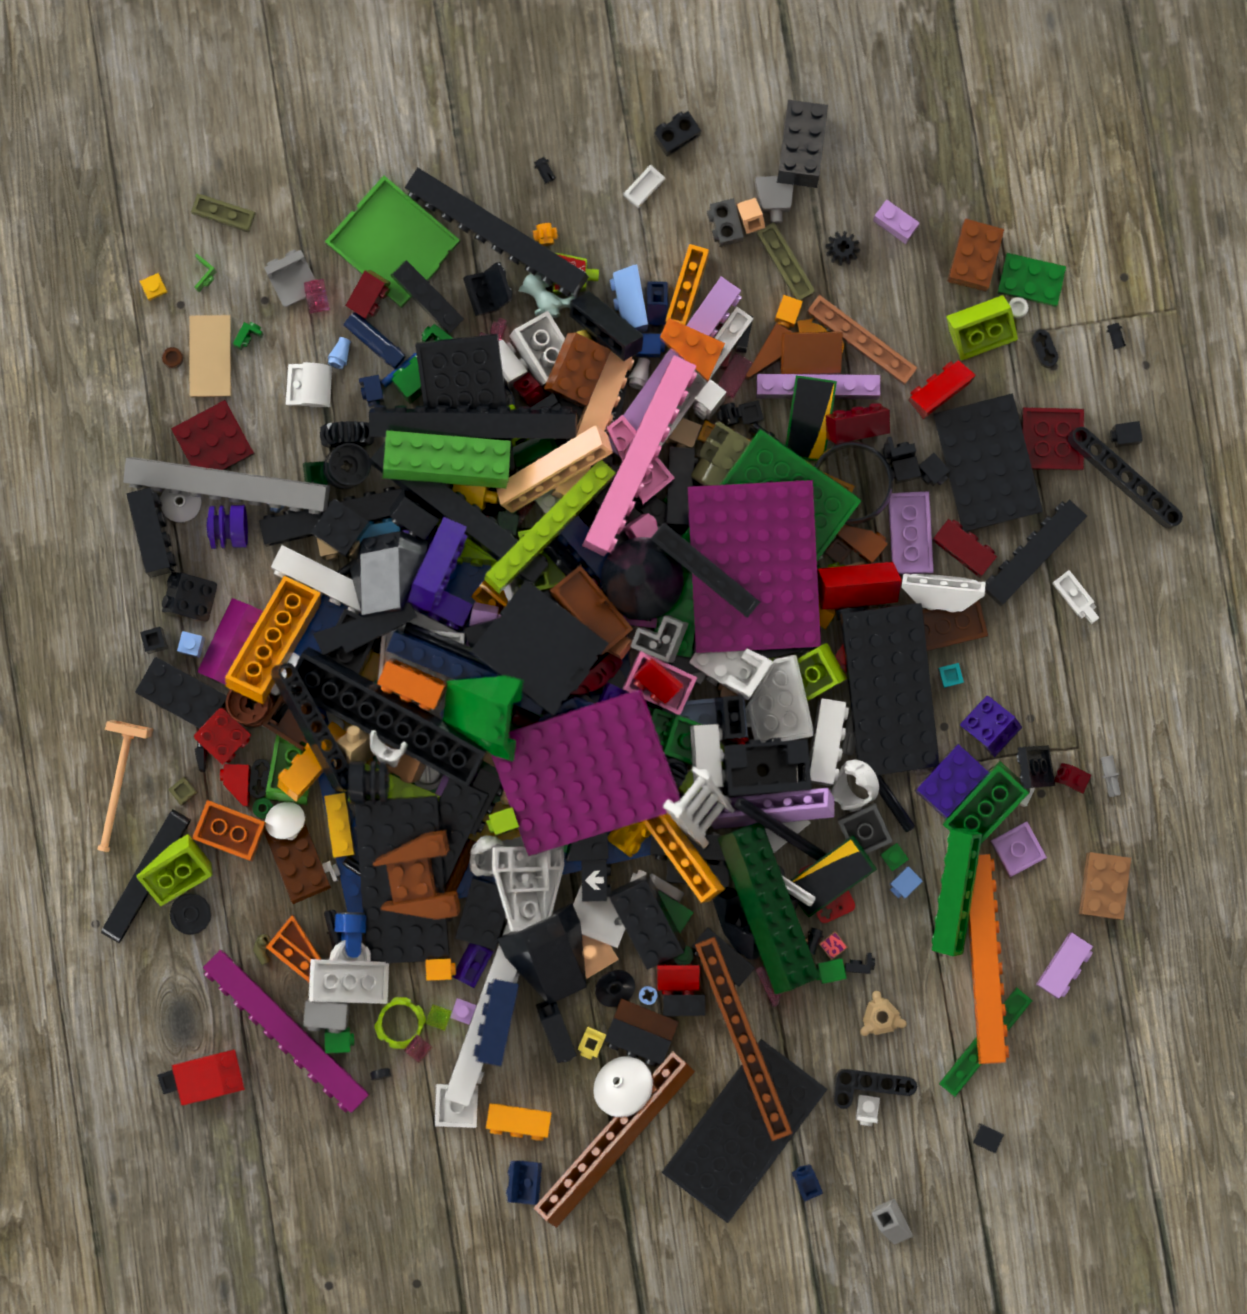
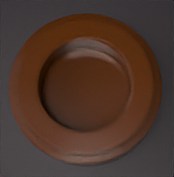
M170 347L163 352L162 360L167 367L173 369L182 364L183 355L179 349Z

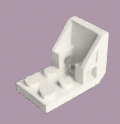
M746 649V651L695 652L689 664L737 695H743V698L746 700L750 699L773 663L766 657L749 649Z

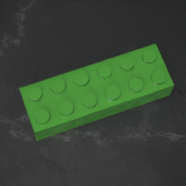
M386 430L383 478L506 489L509 479L511 441Z

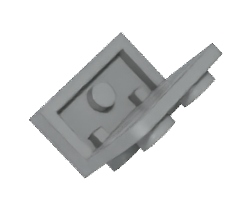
M292 250L285 254V258L271 260L264 267L284 307H288L319 291V286L301 250Z

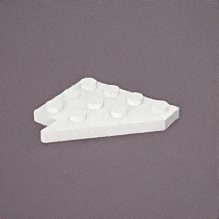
M796 655L774 659L745 708L747 727L752 728L754 740L760 739L761 743H766L765 740L770 738H781V741H789L815 735Z

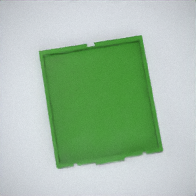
M383 176L357 205L358 209L355 212L351 211L327 238L325 243L361 274L365 270H372L391 282L388 287L390 291L387 296L402 308L411 297L390 275L407 260L429 281L441 268L440 265L448 257V252L453 251L461 241L393 182Z

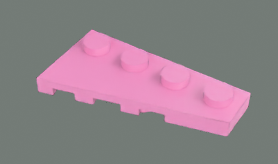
M622 415L606 428L621 461H623L636 434V430ZM658 457L655 461L651 460L650 464L653 465L651 472L646 480L642 479L641 481L644 483V486L638 496L642 504H645L675 479Z

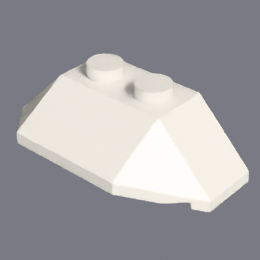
M903 574L902 588L916 603H922V608L928 610L940 609L948 612H962L985 594L986 582L982 581L978 582L969 578L934 574Z

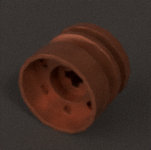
M230 690L226 698V707L230 716L237 722L253 728L263 726V722L275 705L274 697L271 693H269L264 704L234 690ZM251 701L257 703L254 705V710L249 708Z

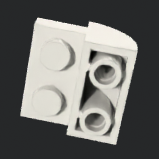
M309 362L288 364L286 405L330 407L332 367Z

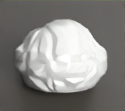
M482 836L472 846L469 862L471 872L474 875L495 876L493 872L492 848L505 847L503 842L496 836Z

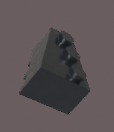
M607 832L570 843L565 855L567 862L609 859Z

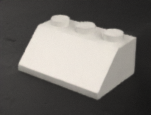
M549 311L514 329L509 335L541 387L545 386L565 340Z

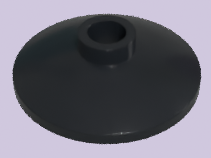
M624 970L607 972L596 984V998L604 1006L617 1007L621 998L628 1001L632 997L635 990V981L631 974Z

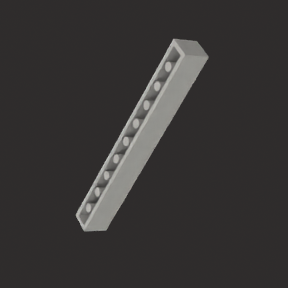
M136 457L126 458L123 480L124 483H130L129 487L142 488V485L149 486L153 491H161L162 488L169 489V493L181 494L182 491L189 492V496L201 497V494L209 495L210 499L215 500L227 497L230 502L241 503V500H248L250 505L261 506V503H268L271 508H281V505L289 506L291 511H301V508L309 509V513L321 514V511L327 510L330 485Z

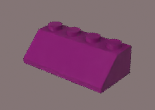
M232 598L197 673L226 685L225 676L263 611Z

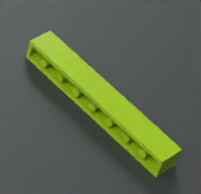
M600 460L485 574L484 580L500 594L614 479L616 473L604 461Z

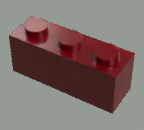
M873 403L869 405L870 407H853L850 411H834L833 414L826 415V439L838 444L889 434L890 410L883 407L882 404Z
M948 519L932 541L980 578L996 559L995 551L988 545H981L978 542L979 538L973 533L969 532L967 534L962 530L963 526L954 519L952 521Z

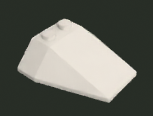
M525 846L492 848L493 872L510 930L521 931L550 917L564 869L563 846L528 856Z

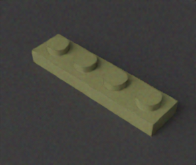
M773 222L756 232L794 298L802 301L814 294L813 286L776 224Z

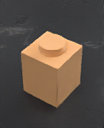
M756 198L736 204L738 216L746 234L765 228L763 213Z

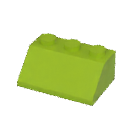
M1003 295L946 316L949 331L961 361L1018 340L1012 309Z

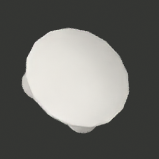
M293 802L279 803L272 807L266 815V830L277 839L293 840L304 826L306 815L302 808Z

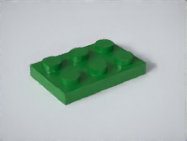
M1006 253L997 293L1021 297L1025 300L1057 307L1066 266Z

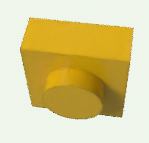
M159 273L140 281L149 301L168 293Z

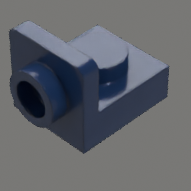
M810 1164L801 1166L792 1172L804 1202L823 1194L816 1174Z

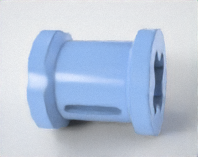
M650 986L643 987L639 992L640 1001L647 1005L655 1003L658 996L657 991ZM647 989L649 992L654 993L651 1001L642 998L645 994L644 991Z

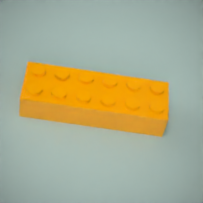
M284 576L225 676L226 687L264 704L275 685L271 675L273 667L278 664L287 663L321 605V593Z

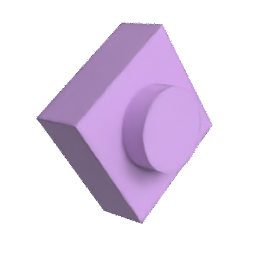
M457 998L450 1018L470 1025L477 1005Z

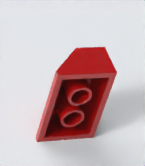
M959 360L955 363L951 361L942 368L943 372L937 376L935 373L926 380L927 385L923 388L918 386L911 391L910 394L912 396L908 401L922 419H925L968 386L976 375Z

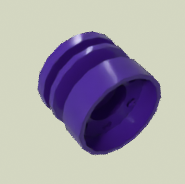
M223 505L219 507V515H217L215 506H209L207 536L211 549L218 548V540H220L221 548L225 549L227 539H231L233 548H247L248 520L245 505H231L230 514L226 515Z

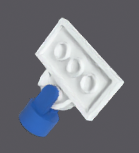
M338 912L335 914V932H341L342 941L335 945L331 952L330 960L311 959L309 1001L388 1004L389 963L371 961V953L368 946L362 944V933H366L367 915L365 913Z

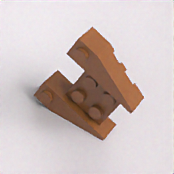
M446 830L424 833L397 849L378 857L373 862V866H387L393 901L384 902L381 910L432 919L458 916L461 911L457 891L437 894L430 857L443 856L449 852Z

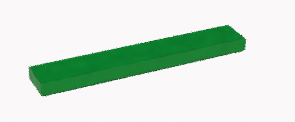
M1017 987L1003 1003L1006 1008V1016H1003V1025H1007V1032L1033 1001ZM977 1036L939 1082V1085L954 1097L957 1096L981 1066L978 1061Z

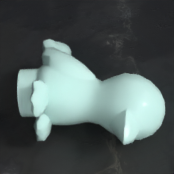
M532 274L527 275L518 292L528 293L535 298L538 309L534 313L537 317L549 311L553 319L560 316L559 310L566 307L570 308L571 301L576 299L574 296L565 299L560 298L554 293L546 291L545 288L549 287V285L542 281L541 276L537 274L535 276Z

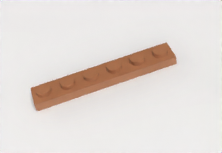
M821 295L817 297L807 310L808 314L831 331L842 332L843 340L905 385L916 371V366Z

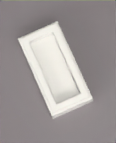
M650 165L624 192L623 196L639 209L666 178Z

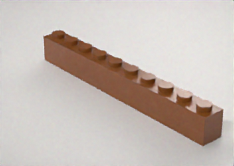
M714 936L696 943V949L772 1141L792 1134V1129L716 937Z
M672 1052L652 1074L653 1089L646 1105L633 1115L614 1117L534 1209L548 1223L557 1228L695 1071L677 1054Z

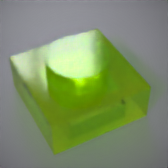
M432 1004L426 1024L445 1031L452 1011Z

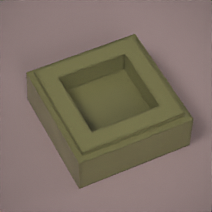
M183 777L168 789L181 806L198 793L186 777Z

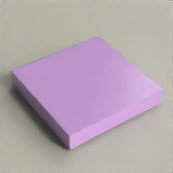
M1027 821L990 841L1009 877L1047 858Z

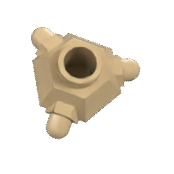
M874 991L872 993L873 1000L868 1003L863 1018L864 1027L860 1030L861 1035L867 1036L870 1033L879 1035L893 1032L897 1027L905 1028L907 1023L904 1019L900 1018V1012L888 999L882 998L879 991Z

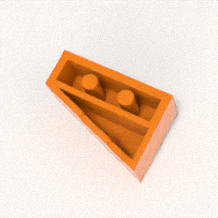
M294 915L288 919L266 946L269 951L309 983L311 959L322 960Z

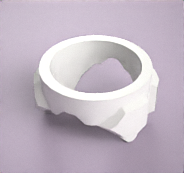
M846 761L839 771L838 781H835L831 794L834 797V801L841 805L842 810H861L863 806L874 801L878 795L879 783L873 769L863 761ZM847 774L854 775L856 777V784L868 791L869 797L867 799H861L851 791L847 782Z

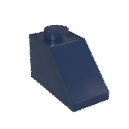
M647 281V322L649 325L654 326L665 325L668 310V282Z

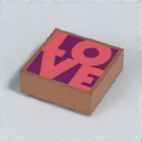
M836 931L819 943L831 960L848 948Z

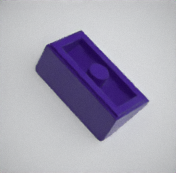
M469 943L456 967V975H452V977L475 988L493 951L484 946Z

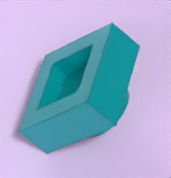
M959 663L938 668L943 688L964 683Z

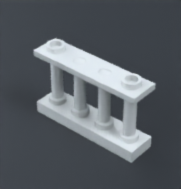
M694 767L692 771L698 779L680 802L674 804L667 800L663 807L687 837L705 849L709 842L704 836L709 826L724 808L731 813L735 810L730 804L732 801L722 794L711 780L713 776L704 769L700 771ZM704 785V788L701 790V792L698 794V796L694 799V801L690 804V806L686 809V806L690 803V801L694 798V796L698 793V791H699V790L702 788V786ZM710 794L711 796L707 799V801L703 804V806L699 809L695 816L692 817V815L696 812V810L700 807V805ZM717 802V804L715 805V807L711 810V812L708 814V816L704 819V821H703V822L700 824V826H699V823L701 822V820H702V819L705 817V815L709 812V810L712 808V806Z

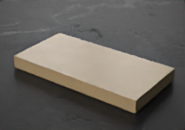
M189 316L190 397H231V316Z

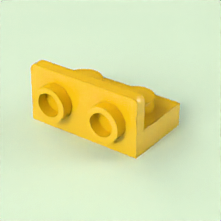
M643 821L612 830L608 835V841L631 858L633 854L639 851L641 844L651 835V832Z

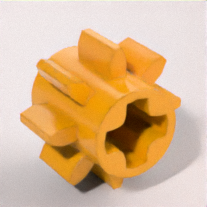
M551 223L536 225L537 230L533 231L534 241L539 242L544 247L553 245L554 239H558L556 227L552 228Z

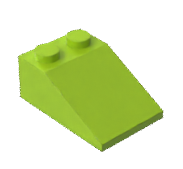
M828 643L797 659L807 701L847 679Z
M187 834L168 846L137 875V879L161 907L211 877L212 862L190 835Z

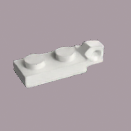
M1069 570L1052 583L1081 619L1085 616L1091 624L1099 619L1098 615L1094 612L1096 606L1093 599Z

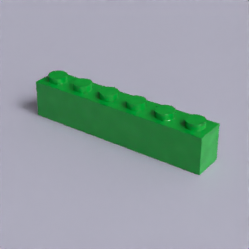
M963 828L950 830L947 838L948 849L944 857L945 868L941 877V893L938 897V913L935 916V932L932 936V951L952 957L964 953L982 833Z

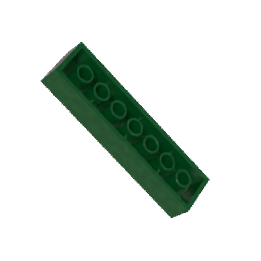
M757 822L717 837L775 995L791 991L820 978L764 826Z

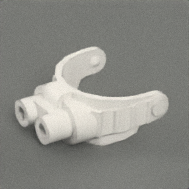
M373 730L370 733V747L379 762L386 761L391 767H396L407 748L406 742L402 743L400 750H396L383 744L377 737L376 731Z

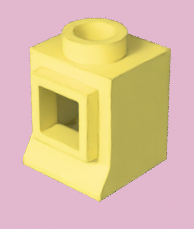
M587 1026L578 1050L581 1051L580 1055L590 1060L593 1056L597 1058L607 1034ZM588 1037L598 1041L594 1051L585 1047Z

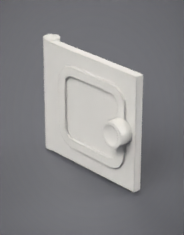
M581 884L573 906L581 922L582 935L618 948L625 927L611 900L607 897V901H582Z

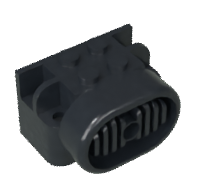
M770 738L765 740L766 743H761L760 739L748 740L745 744L724 746L725 796L732 798L811 790L808 740L781 741V738ZM761 765L766 769L765 776L758 775L756 771L757 766Z

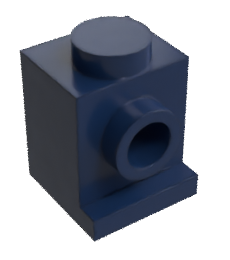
M379 375L358 378L360 385H364L361 388L363 400L367 399L368 407L381 405L380 403L384 402V396Z

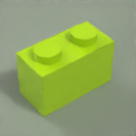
M512 807L490 814V820L486 821L490 833H495L496 836L517 830L519 827Z

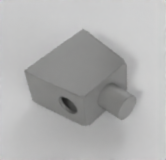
M778 176L756 177L755 188L762 213H770L771 223H782V212H790L794 185L777 183Z

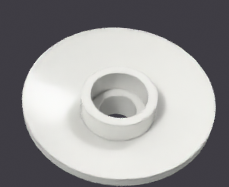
M165 489L161 495V510L168 519L174 522L183 523L190 521L198 514L201 508V497L189 496V492L182 491L181 494L169 493V489ZM178 498H183L181 505L176 503Z

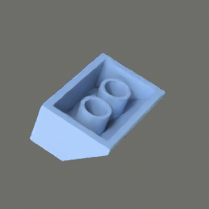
M637 264L613 272L610 286L611 291L616 292L617 298L613 299L615 311H619L620 317L625 319L641 333L647 332L648 322Z

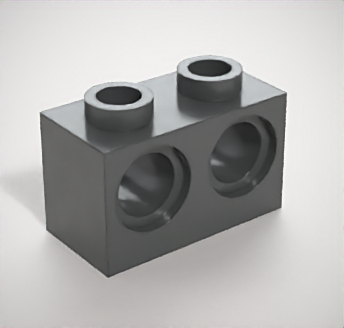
M734 198L710 204L707 216L709 223L713 222L715 230H712L714 242L718 241L719 247L742 242L744 236ZM720 209H724L725 211H727L728 215L724 218H721L717 215L716 212ZM724 229H730L733 234L730 237H725L721 232Z

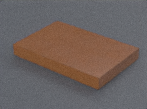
M782 333L781 374L841 373L843 333Z

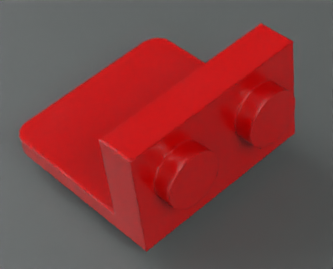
M219 708L194 734V739L223 765L225 762L229 763L236 756L234 752L239 747L244 748L251 740L249 739L251 734L223 708Z

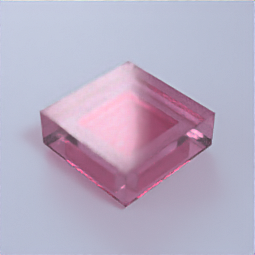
M416 1035L404 1051L420 1063L432 1049V1046L419 1035Z

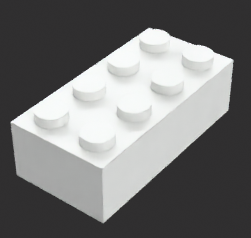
M823 698L818 701L814 723L815 735L812 736L809 754L811 783L831 786L835 781H838L839 769H836L837 762L841 761L842 748H839L840 742L844 740L846 728L842 727L843 721L847 720L849 713L846 702Z

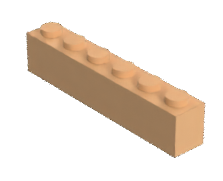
M595 425L509 477L506 489L496 488L500 505L513 513L612 454L613 451L607 433Z

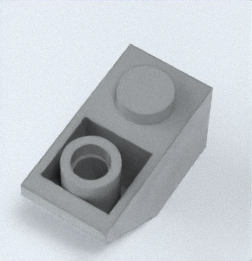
M895 1198L876 1206L872 1215L881 1233L894 1245L913 1237Z

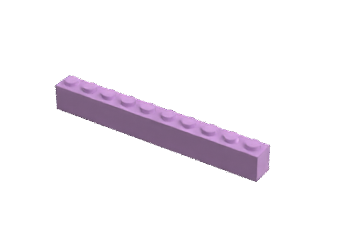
M720 277L686 326L714 338L718 332L715 328L720 322L724 324L730 315L727 311L731 306L736 307L742 297L739 295L741 290L723 277ZM671 349L623 415L636 431L674 355L679 357ZM609 436L608 438H609V441H610V445H611L612 451H613L614 454H616L617 456H619V454H618V452H617V450H616V448H615V446H614V444H613V442H612V440H611V438H610V436Z

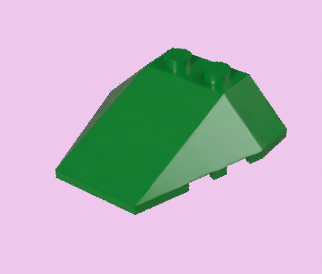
M503 675L447 681L443 721L493 756L513 761L516 740L508 738L512 704L521 701L523 680Z

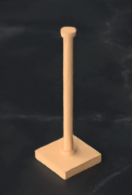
M117 720L107 721L105 730L122 733L123 742L102 840L97 850L110 852L109 842L131 739H134V736L145 739L152 737L154 728Z
M582 935L586 979L619 960L610 945Z

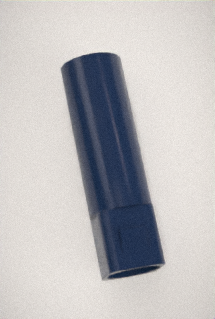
M353 312L343 324L377 356L382 358L385 364L391 366L394 370L406 358V355L399 347L393 345L387 337L356 312Z

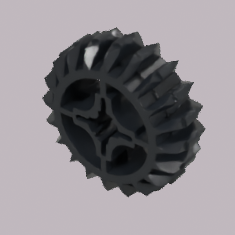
M363 421L328 423L321 426L319 432L321 444L327 448H336L344 443H354L361 447H366L373 444L375 438L369 437V423Z

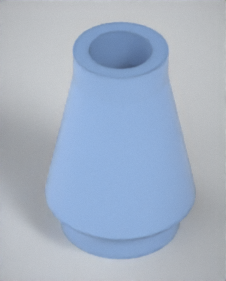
M344 337L339 338L328 356V364L330 366L343 369L347 365L350 340Z

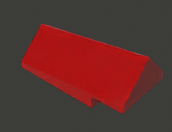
M893 562L817 569L821 610L898 603L902 580Z

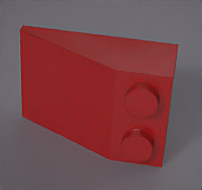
M235 1049L172 1065L181 1106L245 1090Z

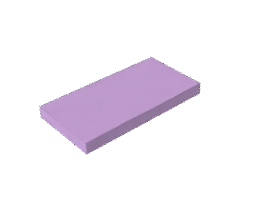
M929 491L892 493L888 502L891 562L894 563L899 575L934 573Z

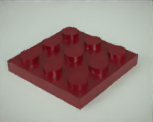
M226 400L171 428L191 466L226 470L254 455Z
M1022 408V431L1033 470H1084V457L1068 443V434L1077 427H1084V409ZM1076 432L1075 437L1077 441L1082 442V435Z

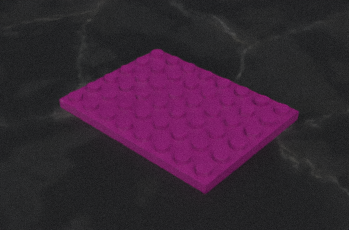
M813 480L688 487L690 545L760 601V604L747 618L692 573L696 653L746 651V649L765 650L821 647Z
M641 689L509 731L508 738L516 740L513 761L491 754L510 808H513L528 856L666 814L668 812L663 805L667 800L674 804L681 800Z

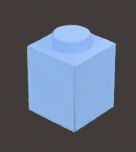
M182 631L177 651L181 654L200 658L205 638Z

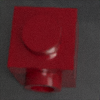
M529 372L512 384L519 396L529 407L534 406L547 397L540 384Z

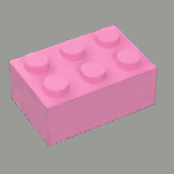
M639 651L622 689L629 693L639 690L634 684L636 680L633 676L648 658H653L684 686L666 705L655 703L650 698L651 693L647 689L642 691L644 699L674 714L680 715L697 677Z

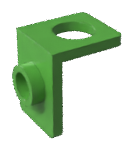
M196 254V259L209 269L195 285L196 291L200 292L204 286L208 287L213 282L216 270L201 256Z

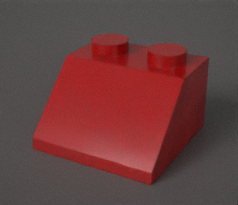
M648 658L633 676L636 680L634 684L642 691L647 689L651 693L650 698L658 705L660 703L666 705L684 686L653 658Z
M700 965L657 966V991H661V995H674V991L682 990V995H695V990H699Z

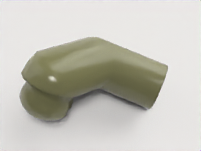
M266 934L259 935L253 947V952L262 966L271 961L266 953V946L270 943V937Z

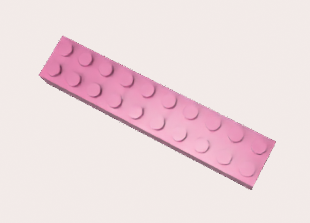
M675 355L671 359L582 544L583 547L602 556H605L607 552L611 553L618 541L615 535H620L627 522L624 520L625 515L629 516L636 503L632 500L634 497H638L644 486V483L641 481L642 479L646 480L651 472L653 465L650 462L651 460L655 461L661 451L662 446L659 443H664L671 430L668 424H673L680 411L677 409V406L682 405L689 392L685 389L686 387L690 388L697 375L694 372L696 365Z

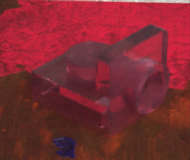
M324 279L304 282L310 314L330 310Z
M499 317L498 322H494L491 327L490 333L498 334L499 341L502 340L507 328V320ZM480 332L479 336L488 334Z

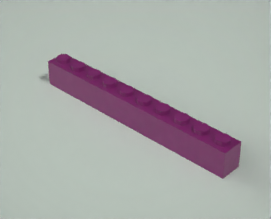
M219 950L202 967L206 971L204 975L211 982L215 980L220 985L218 989L225 996L230 994L235 999L233 1002L235 1006L241 1011L245 1009L250 1014L248 1018L256 1026L260 1024L265 1029L263 1033L270 1040L275 1038L280 1043L278 1045L279 1049L286 1055L290 1053L294 1057L293 1062L300 1069L304 1067L309 1072L307 1076L314 1083L317 1084L319 1081L324 1086L323 1092L330 1098L334 1096L339 1101L337 1105L345 1113L347 1111L352 1113L370 1095L328 1053H325V1050L223 950Z

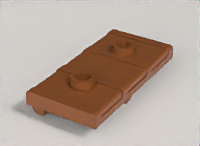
M581 565L548 591L563 609L609 643L601 656L633 630Z

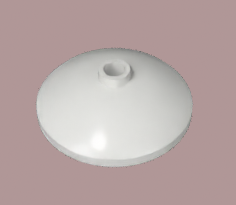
M622 1056L609 1061L599 1071L594 1082L596 1103L605 1113L614 1117H627L637 1113L646 1105L653 1089L652 1074L649 1068L637 1058Z

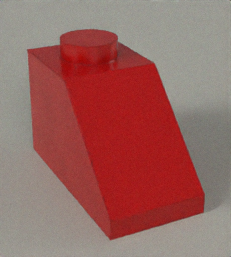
M224 764V769H220V781H223V785L244 807H249L251 766Z

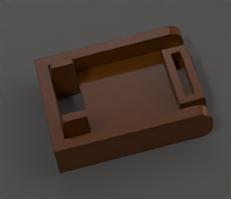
M281 695L262 725L304 752L305 747L301 745V742L303 741L306 744L308 742L290 709L288 708L279 723L273 720L282 704L286 703ZM302 704L301 711L303 714H306V706ZM315 723L311 724V729L313 732H316Z

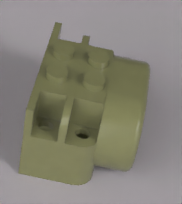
M716 421L714 429L701 448V458L692 471L691 477L703 486L719 485L751 441Z

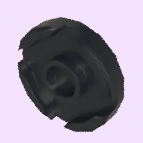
M191 893L181 895L171 906V923L176 930L183 934L193 935L200 933L207 928L211 921L212 912L210 905L200 895Z

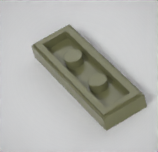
M197 193L191 213L246 232H250L256 214L254 211Z

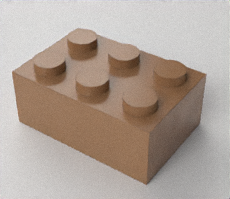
M1093 852L1087 853L1079 914L1116 920L1124 919L1131 858Z

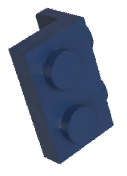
M522 1160L510 1162L508 1168L509 1185L506 1190L508 1203L531 1205L539 1203L542 1163Z

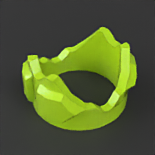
M407 997L393 998L381 1010L375 1023V1031L381 1041L385 1040L388 1042L389 1046L394 1049L407 1048L410 1043L420 1036L423 1030L424 1023L426 1022L424 1011L420 1005L416 1006ZM397 1004L410 1007L416 1013L419 1021L416 1034L406 1041L391 1039L386 1035L382 1025L385 1012Z

